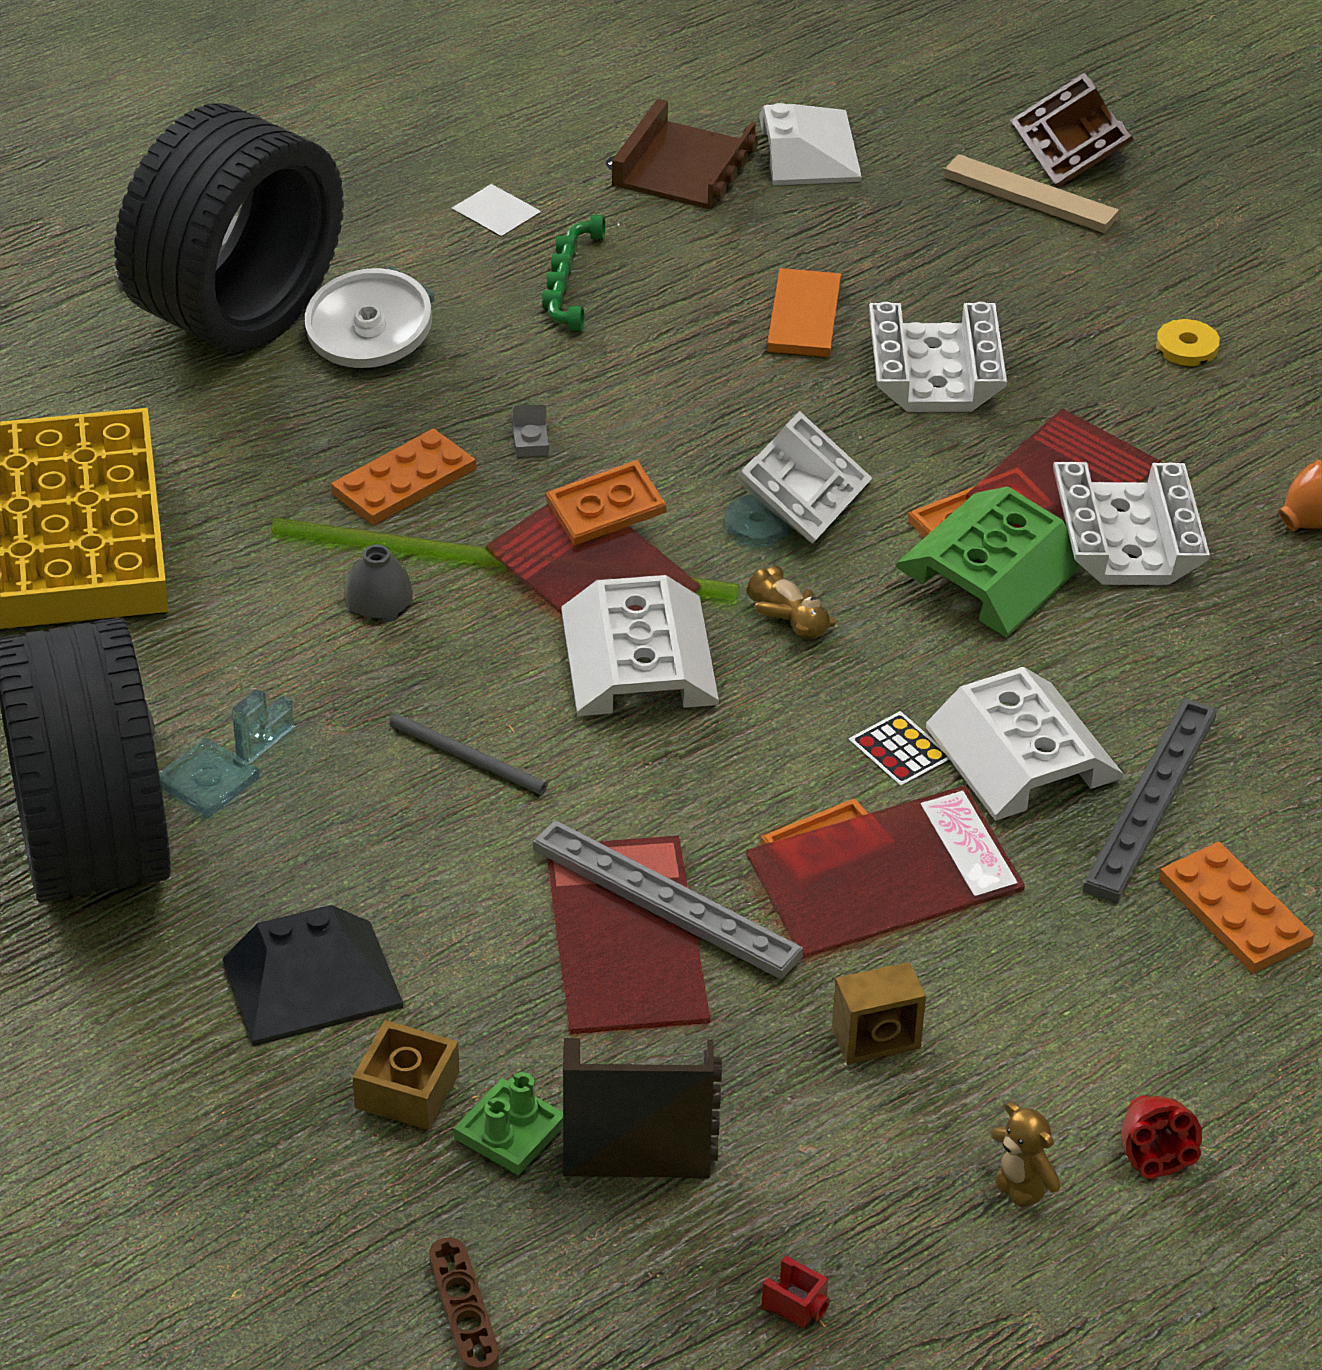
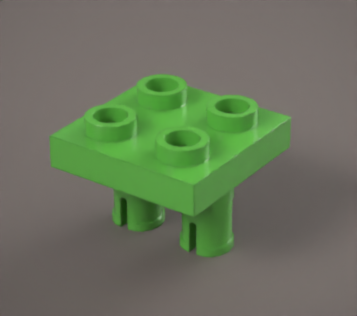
M526 1072L516 1073L513 1075L514 1079L511 1078L509 1081L501 1078L453 1128L454 1139L518 1176L563 1129V1112L534 1096L535 1080L532 1075Z

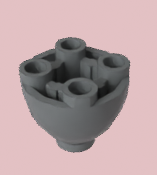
M375 544L366 547L363 550L362 556L352 565L344 587L346 609L353 614L378 618L383 622H391L396 620L398 613L402 612L411 603L413 590L408 572L403 564L390 554V550L386 546Z

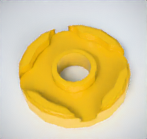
M1190 319L1172 320L1162 325L1158 330L1156 348L1158 352L1159 350L1162 351L1163 357L1172 363L1183 366L1200 365V361L1207 360L1208 363L1217 356L1220 337L1216 330L1200 321Z

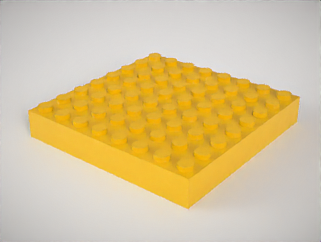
M148 408L1 421L0 629L169 612Z

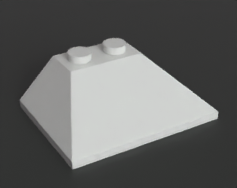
M784 103L763 106L759 114L762 134L768 135L770 145L769 169L773 185L861 182L862 176L846 110Z
M800 411L736 477V480L746 491L812 544L872 479L866 471Z

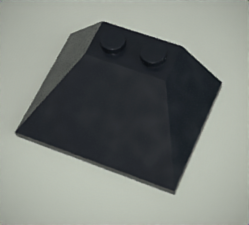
M334 905L259 922L222 958L252 1046L404 1008L402 998L371 922Z

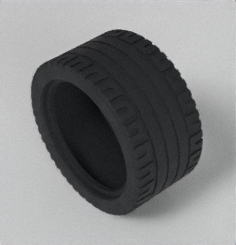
M214 103L195 108L194 111L191 110L185 113L184 117H179L175 120V124H170L165 129V133H161L158 136L156 143H152L147 150V155H144L139 162V168H136L132 176L134 177L127 186L128 191L127 194H124L123 205L118 214L119 221L116 223L115 231L117 235H115L114 244L116 245V248H114L116 270H118V279L125 294L137 307L224 350L246 352L262 347L267 342L269 343L276 339V336L284 333L285 329L289 328L294 323V320L300 317L302 310L307 308L311 298L318 291V286H321L324 280L323 277L329 270V263L333 260L335 247L338 245V234L341 233L342 209L344 208V200L342 199L344 193L341 187L343 184L334 159L322 146L230 104ZM240 205H241V208H240V211H239L237 220H236V222H235V225H234V227H233V229H232V232H231V234L229 235V237H228L226 243L224 244L223 248H222L221 251H220V248H221V245H222L224 236H225V234H226V232H227V229H228V227H229V225H230V223H231V221H232L234 215L236 214L237 210L239 209V207H240Z
M123 618L96 621L92 625L84 623L72 625L71 628L60 627L49 629L48 632L42 630L26 633V636L18 634L0 638V709L25 849L37 901L42 903L68 898V895L76 897L90 894L92 891L97 893L113 890L114 887L135 886L138 882L145 884L167 880L170 877L171 867L161 782L142 680L126 621Z

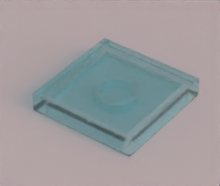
M207 737L159 773L163 790L208 818L260 778L259 768Z

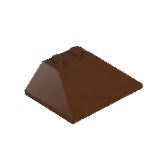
M1086 73L1081 74L1010 120L1057 188L1118 153L1134 140L1121 120L1117 121L1105 105L1097 88Z

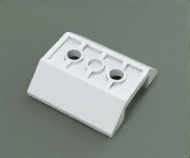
M869 303L877 387L907 412H972L1006 387L1007 378L995 303H964L962 323H903L901 303Z
M1054 462L1053 470L1074 559L1102 585H1170L1209 561L1210 553L1185 463H1152L1147 483L1091 482L1087 462ZM1116 508L1122 509L1125 512H1119ZM1127 554L1134 555L1137 558H1130Z
M667 575L596 580L561 607L577 716L613 713V694L680 689L683 708L719 705L700 597ZM632 605H639L643 609L639 611H632L628 609V607ZM648 657L652 662L640 663L636 659Z
M1025 667L960 686L926 722V729L995 821L1026 811L1028 808L1029 792L1032 788L1078 773L1090 789L1120 780L1123 777L1122 771L1052 683ZM1003 702H1006V703H1008V704H1010V705H1013V706H1006V705H1003L1002 703H1003ZM1038 748H1042V749H1044V750H1046V751H1051V752H1041V751H1039V750H1037V749H1038Z

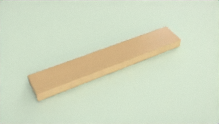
M959 154L944 171V177L1102 233H1105L1118 219L1119 210Z

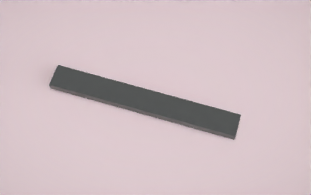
M1183 698L1087 876L1083 892L1119 903L1216 719V708Z

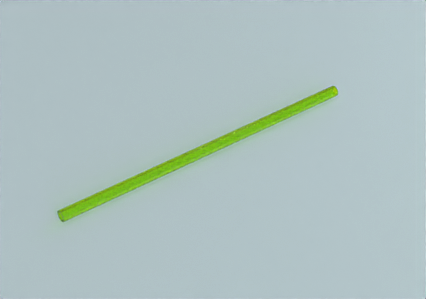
M276 517L273 518L271 526L272 534L359 547L379 544L386 546L390 551L505 568H508L509 565L518 559H524L525 561L514 569H520L530 561L538 562L526 571H533L541 564L549 563L550 565L540 571V573L589 580L667 575L700 596L737 601L739 595V584L563 558L558 559L549 556L544 557L535 554L515 553L514 551H501L500 549ZM506 557L513 558L506 564L501 562Z

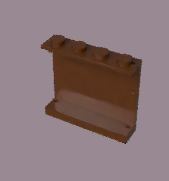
M657 99L613 158L612 185L712 210L717 201L723 199L728 185L734 183L739 169L745 167L750 153L756 151L759 140L758 135H755L756 122H751L748 127H745L743 135L740 138L670 122L668 121V101Z

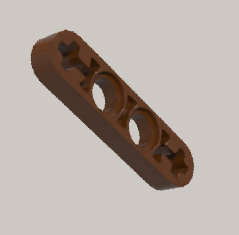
M451 1237L439 1239L431 1245L429 1250L430 1270L461 1369L498 1370V1345L467 1249L458 1239ZM445 1255H450V1258L454 1260V1270L448 1272L446 1259L443 1257ZM455 1285H463L470 1290L466 1296L457 1298L447 1293L448 1289ZM465 1318H474L480 1322V1326L472 1331H466L459 1328L458 1323ZM479 1344L481 1355L486 1361L478 1362V1359L473 1356V1346Z

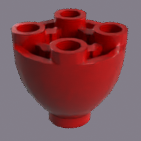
M1139 1096L1129 1104L1122 1122V1147L1132 1167L1138 1170L1144 1178L1154 1179L1160 1176L1171 1175L1186 1166L1195 1164L1201 1156L1202 1127L1195 1114L1175 1099L1162 1096Z

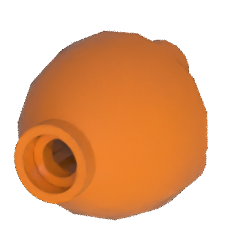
M1319 459L1308 464L1297 474L1288 489L1284 506L1278 510L1283 523L1293 532L1299 528L1322 529V461Z

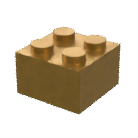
M910 962L835 978L832 1032L847 1065L921 1048L926 994Z
M384 1020L352 1077L354 1107L429 1130L459 1074L458 1041Z

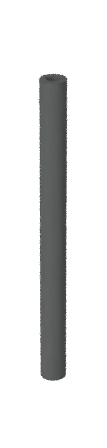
M396 713L390 720L391 727L536 794L543 795L546 791L547 782Z

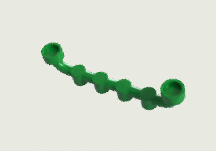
M591 215L590 221L574 224L568 229L565 236L556 237V253H553L551 257L552 272L547 273L548 290H543L542 306L543 309H548V315L553 321L568 325L569 331H583L585 321L583 306H569L568 312L560 310L563 309L564 291L568 289V274L572 272L573 254H576L577 238L582 234L590 233L591 239H604L606 232L604 215Z

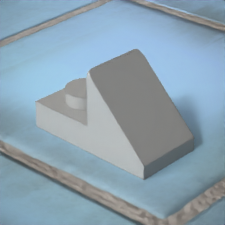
M546 405L513 406L511 417L516 457L549 456Z

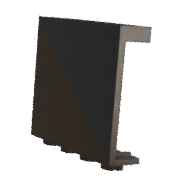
M564 1038L563 1176L710 1178V1161H718V1137H711V1135H719L720 1125L719 1111H712V1109H720L721 1085L713 1084V1082H721L722 1057H714L713 1040H707V1050H704V1065L580 1064V1038Z

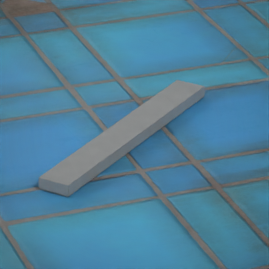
M554 820L533 841V851L781 980L803 957V947L557 820Z

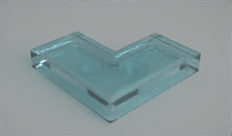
M255 689L232 708L237 761L245 766L249 765L294 728L292 700L282 696L267 708L266 694Z

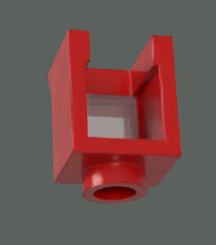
M785 1255L781 1260L780 1282L776 1283L769 1278H766L763 1282L761 1309L773 1311L798 1326L805 1328L812 1318L819 1321L828 1309L830 1298L827 1297L828 1278Z

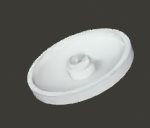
M381 268L356 270L334 278L315 293L305 313L307 336L316 352L333 363L354 368L382 366L407 356L424 341L432 325L430 299L423 286L404 273Z

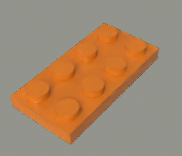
M433 428L332 482L331 494L374 526L476 470V459Z
M1220 841L1160 869L1159 880L1252 974L1313 944L1314 934Z

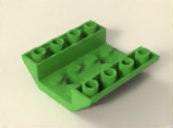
M1008 486L974 493L896 563L897 569L921 584L927 582L938 572L981 599L983 605L979 621L1006 638L1082 568L1074 559L1068 529L1064 521ZM1019 524L1022 528H1014L1010 525ZM980 559L984 563H974L971 560Z

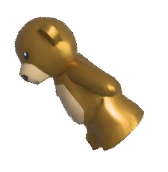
M773 565L767 570L761 568L750 578L746 592L750 599L757 602L754 606L755 611L761 615L790 621L794 632L803 639L810 640L821 637L830 627L836 625L837 620L829 616V613L821 606L820 600L815 597L813 591L808 589L801 594L799 588L793 582L784 579L783 570L779 566Z
M1010 1102L1005 1106V1110L1010 1116L1006 1127L998 1126L991 1131L992 1138L997 1142L1003 1143V1148L1007 1151L1002 1157V1168L999 1169L996 1175L995 1184L998 1190L1009 1194L1012 1203L1021 1207L1031 1206L1043 1198L1046 1188L1051 1192H1057L1061 1187L1060 1179L1044 1152V1148L1048 1149L1053 1146L1054 1141L1051 1137L1050 1124L1041 1113L1028 1107L1018 1108L1015 1103Z

